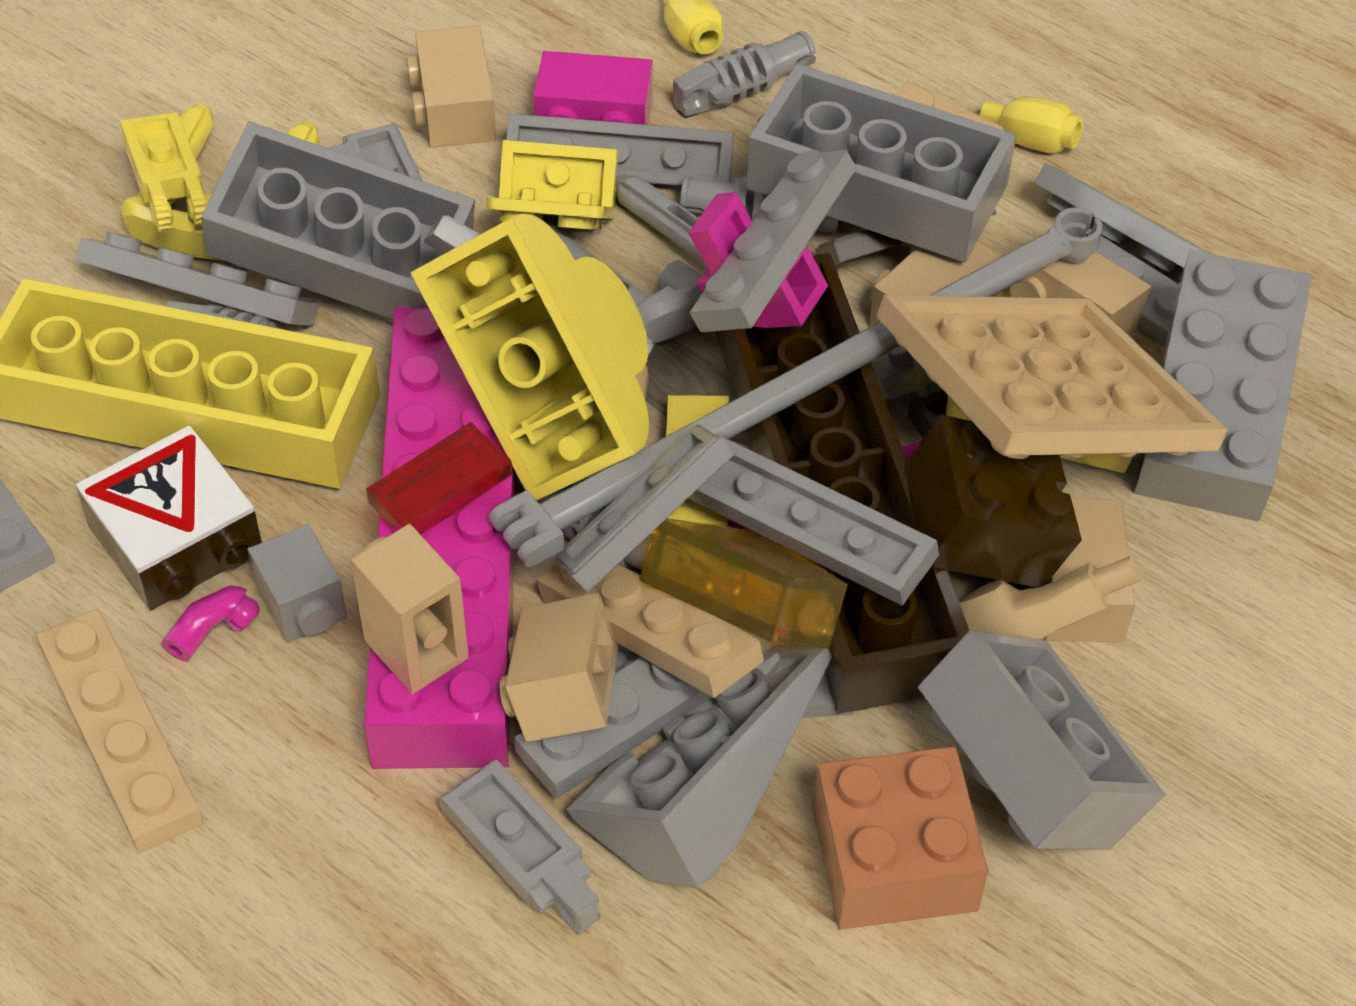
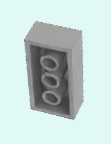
M796 64L749 136L747 189L769 196L787 171L789 162L799 154L810 150H817L822 153L847 149L856 167V171L830 208L827 216L966 263L1008 185L1016 134Z
M248 121L201 216L207 255L393 319L394 307H428L410 272L443 254L424 243L423 240L433 223L443 215H449L473 230L475 199Z
M1189 249L1177 290L1161 367L1228 430L1219 451L1188 452V454L1182 456L1166 452L1143 453L1134 494L1254 521L1260 520L1274 486L1311 284V274Z

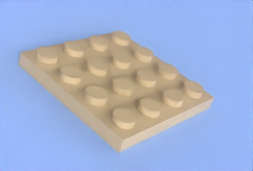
M883 295L877 318L896 338V342L906 349L926 370L927 376L937 383L958 405L959 411L964 416L970 418L991 441L992 447L1004 456L1024 459L1029 455L1060 454L1066 457L1078 458L1084 454L1114 453L1120 456L1131 457L1137 453L1166 452L1182 456L1188 454V452L1219 451L1228 429L1090 299Z

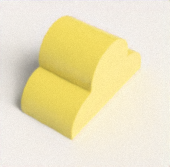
M518 214L410 272L523 487L530 492L536 501L633 456L644 448L649 435V417L646 402L635 375L640 373L647 363L648 341L640 312L628 289L606 264L593 257H582L575 260L565 243L548 224L531 214Z

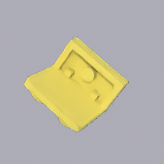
M503 140L499 198L487 197L486 209L500 210L499 222H504L518 214H531L541 220L543 214L559 215L558 227L599 229L600 218L614 219L619 150Z

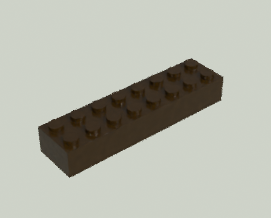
M831 253L813 255L828 287L802 326L775 328L753 326L746 329L715 331L736 399L860 333ZM871 362L746 429L753 452L919 531L905 467L907 459ZM786 548L789 566L814 644L827 646L832 655L825 674L834 698L836 713H847L925 698L918 686L970 631L948 570L930 567L905 603L900 605Z

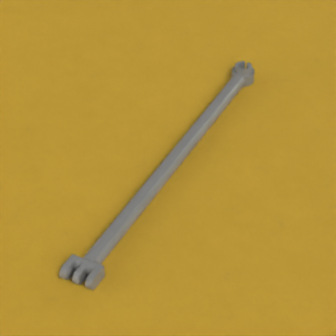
M1077 207L1065 209L1057 215L1054 227L1048 229L1047 233L929 296L991 297L1061 258L1072 263L1083 262L1099 248L1103 224L1100 218L1094 219L1093 229L1088 231L1093 217L1092 211ZM879 322L541 504L535 500L528 490L496 506L489 515V521L497 531H504L503 538L512 549H519L517 555L525 566L533 567L565 550L562 529L612 503L694 425L700 424L712 433L730 439L900 345L896 342V338Z

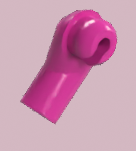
M229 585L192 602L163 638L161 644L171 656L186 662L192 657L212 629L222 620H225L235 631H243L244 628H247L260 611L259 604L256 600L249 598L245 594L247 589L241 586Z

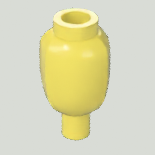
M662 0L665 4L663 18L673 38L685 50L693 54L700 53L706 55L713 53L720 47L723 41L722 15L711 1Z
M1023 96L1013 99L1006 105L985 101L980 112V116L1004 127V131L1016 134L1015 144L1030 150L1049 154H1057L1063 151L1064 148L1074 150L1082 136L1083 117L1073 115V111L1068 105L1046 98Z

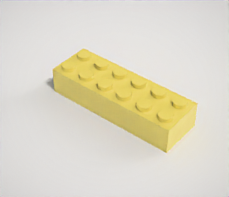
M25 278L21 281L0 318V419L139 448H146L190 425L221 465L341 489L380 397L374 349L369 346Z

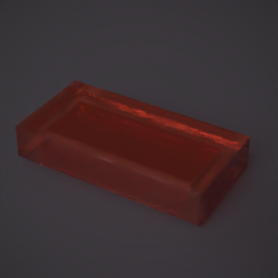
M469 422L367 487V500L395 531L411 524L421 535L513 475L512 460L472 422Z

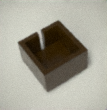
M940 414L905 464L918 530L937 540L939 556L931 567L1032 587H1041L1048 583L1082 541L1071 496L1069 493L1062 491L1067 485L1060 454L1029 455L1024 459L1010 458L997 452L992 447L991 441L972 421Z

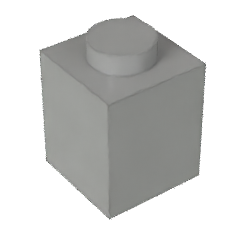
M309 524L248 548L256 587L287 643L305 635L319 634L330 628L334 623L347 618L341 580Z

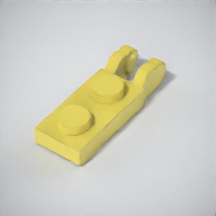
M178 112L120 120L121 137L144 203H149L152 219L157 232L172 230L173 215L170 203L168 202L177 201L183 197H186L188 214L194 226H201V216L207 206L203 192L202 174Z

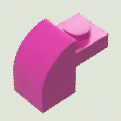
M737 192L716 194L688 233L707 266L706 271L696 283L702 293L706 289L708 280L717 273L733 250L737 238L752 223ZM807 245L753 326L775 328L803 325L828 287Z

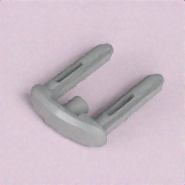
M623 174L618 176L616 196L619 203L675 242L681 249L689 252L705 264L688 234L699 218L637 175ZM549 225L565 243L575 260L582 257L598 259L559 229ZM673 261L664 268L658 280L660 291L650 297L611 269L620 278L635 301L644 323L646 335L649 339L653 340V344L697 327L689 312L702 295L701 290L696 284L702 275L682 261Z

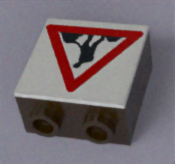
M190 425L75 484L89 528L150 611L170 600L184 597L194 587L219 573L244 564L250 558L248 548L262 543L254 506Z

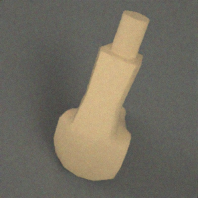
M1128 556L1095 570L1090 561L1051 584L1019 591V584L991 579L985 585L960 599L959 603L969 630L1041 640L1062 627L1108 608V594L1140 582L1142 579L1135 560L1132 556Z

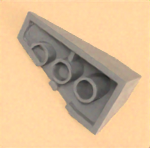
M777 644L763 654V663L715 697L717 703L708 710L696 713L687 719L679 715L663 726L662 730L667 739L639 760L636 759L635 755L627 752L612 763L567 808L571 818L649 881L698 889L718 872L723 860L741 842L832 658L827 646Z

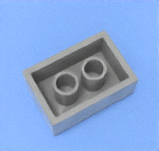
M970 630L918 686L933 708L931 715L935 723L947 735L955 738L971 760L969 768L973 776L984 787L995 793L1010 814L1008 822L1012 830L1025 843L1033 846L1034 849L1110 850L1166 795L1046 640Z

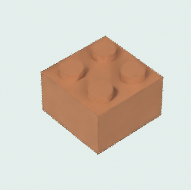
M956 746L818 763L813 810L839 930L978 912L988 874V867Z

